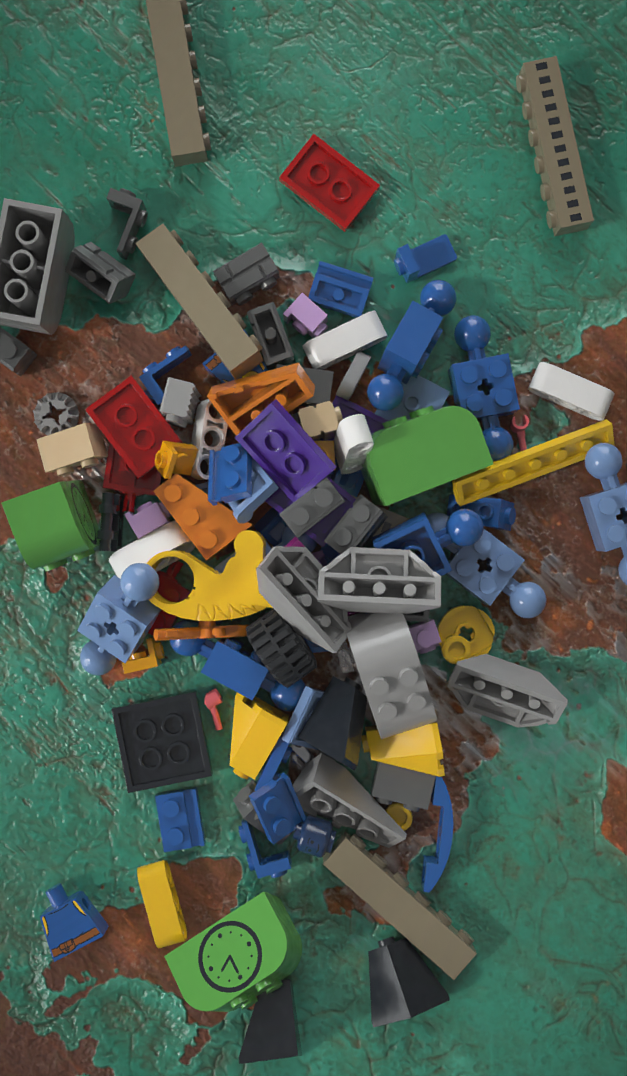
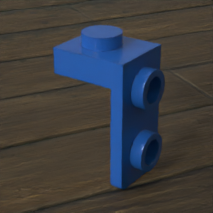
M444 234L413 249H410L408 244L397 248L394 265L400 276L403 275L406 283H409L456 261L457 255L448 236Z
M187 346L173 348L166 354L167 358L159 364L153 362L143 369L142 372L144 374L139 376V378L146 387V390H144L145 394L153 404L157 403L161 407L164 395L156 380L192 356Z
M455 495L449 496L447 516L460 509H469L481 517L484 527L511 531V525L514 524L516 519L514 503L503 499L481 498L459 506L455 500Z
M242 819V826H239L238 829L242 843L247 842L250 853L247 854V861L250 870L256 871L257 878L268 875L276 878L285 875L287 870L291 869L292 863L289 850L261 858L252 825Z

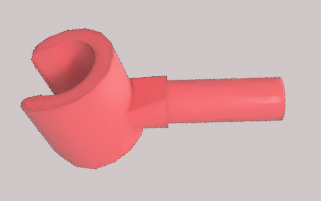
M525 414L522 417L524 426L516 425L515 416L510 423L511 430L517 433L520 452L527 449L525 430L529 424V418Z
M215 688L205 694L204 702L212 714L215 728L218 731L223 729L216 706L221 704L223 699Z

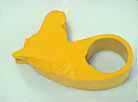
M254 530L241 531L234 541L236 554L227 562L222 573L185 551L171 550L156 554L147 562L148 565L156 570L157 566L168 557L180 558L190 566L194 575V587L196 588L195 590L192 589L188 596L189 598L181 602L168 601L158 591L148 600L169 614L197 621L235 619L257 613L266 607L273 608L259 593L256 568L266 557L265 538Z

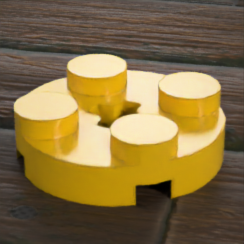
M457 606L442 616L441 621L437 625L441 639L440 647L447 637L459 635L461 633L460 628L464 626L466 629L472 628L473 630L470 634L471 640L468 641L471 646L469 658L488 654L492 647L495 629L492 620L484 611L473 606Z

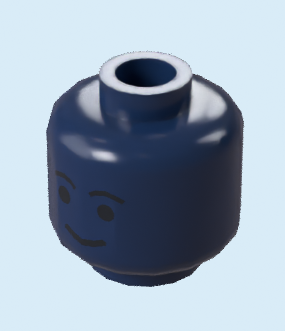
M309 815L303 823L300 822L296 825L297 829L294 831L293 839L298 840L297 849L300 852L321 858L326 852H331L337 831L333 830V824L330 821Z

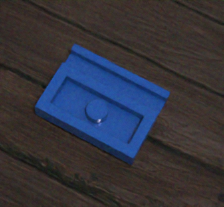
M320 261L308 298L318 306L357 318L363 313L373 278Z
M237 443L221 447L219 451L210 450L208 501L214 506L217 505V502L221 501L227 503L252 497V456L244 447Z
M282 732L257 780L255 791L271 780L276 781L280 777V773L276 772L280 762L286 764L293 747L289 746V743L281 739L284 732Z
M284 772L280 774L281 777L276 781L271 780L249 795L265 834L273 845L297 829V824L307 819L290 778Z
M197 787L157 793L155 800L164 852L188 849L194 846H205L206 841Z

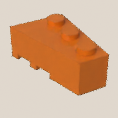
M299 363L211 386L207 397L237 436L275 399L278 400L287 412H290L314 396L315 385Z
M177 473L153 491L206 561L212 560L234 543L236 536L241 531L251 530L255 527L249 521L238 523L233 516L234 511L222 503L217 502V505L213 506L208 501V494Z

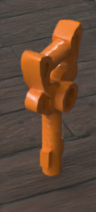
M198 621L199 627L155 629L153 635L155 641L247 636L246 627L249 625L216 626V621Z

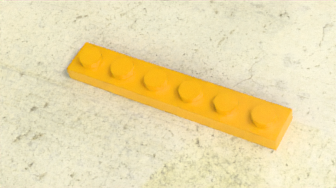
M607 419L499 459L494 461L491 466L452 480L455 500L459 506H463L585 459L588 450L599 443L614 445L612 423Z

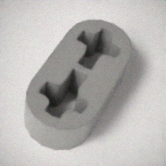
M361 351L357 352L337 390V396L347 401L350 400L370 362L371 356Z

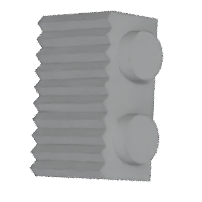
M168 377L160 412L166 417L165 420L170 422L169 424L186 428L187 424H194V414L198 407L197 403L200 402L199 397H201V394L193 383Z

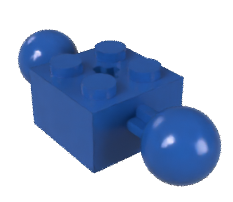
M433 280L427 283L420 294L421 305L415 301H412L377 367V369L386 374L374 377L367 388L368 400L376 409L390 411L399 406L404 397V388L401 382L407 385L411 376L414 378L418 377L443 329L439 328L443 319L442 316L450 313L456 304V292L450 283L444 280Z
M466 316L456 325L454 337L457 345L468 352L469 361L452 364L448 374L455 406L467 409L478 421H482V432L494 462L510 456L513 450L512 436L507 430L500 427L498 417L512 415L520 410L509 354L486 357L484 347L488 344L491 337L490 326L480 316ZM481 384H484L489 389L486 395L483 391H478V387Z
M460 509L449 516L445 528L434 533L425 513H421L372 537L375 548L417 550L415 554L433 571L443 576L453 570L442 548L452 543L458 546H471L481 538L484 526L481 517L476 512L469 509Z
M182 620L175 624L173 628L199 627V623L194 620ZM234 637L221 638L217 643L207 638L170 640L171 647L179 655L194 656L200 654L208 658L201 673L250 700L254 699L258 689L261 687L271 693V699L277 708L291 712L295 710L306 686L302 679L289 688L280 684L268 672V669L255 650L252 653L242 648L244 643Z

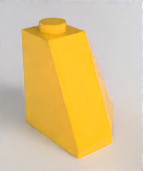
M238 692L235 695L230 766L234 768L233 772L244 779L251 777L255 780L285 729L289 715L256 696L253 700H250Z
M437 722L381 739L376 725L365 727L366 735H362V746L364 753H370L371 760L439 777L445 776L444 766L440 763V759H443V751Z

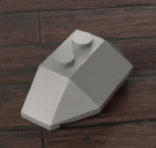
M273 547L256 568L259 593L297 634L332 653H336L346 640L347 633L352 628L350 622H348L347 611L317 602L319 570L323 566L306 547Z
M350 547L327 566L319 570L317 602L350 612L392 614L421 612L441 607V576L411 550Z
M489 654L457 661L447 683V687L450 691H453L455 697L466 710L518 728L538 726L548 723V725L557 724L568 704V700L540 672Z

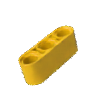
M165 859L137 867L138 882L157 948L186 941V925L168 861Z

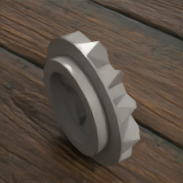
M60 392L47 393L43 398L37 400V405L33 410L34 423L46 435L74 427L79 419L78 407L74 400ZM51 405L57 410H63L62 414L59 415L60 425L55 419L46 418L52 413Z

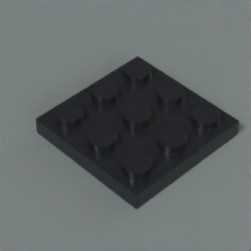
M197 691L113 707L111 709L128 793L213 775Z

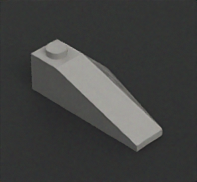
M323 753L308 762L293 783V788L305 816H322L332 820V824L336 828L340 829L341 826L350 827L356 830L357 836L387 848L406 839L407 834L351 773L345 767L335 762L333 758Z

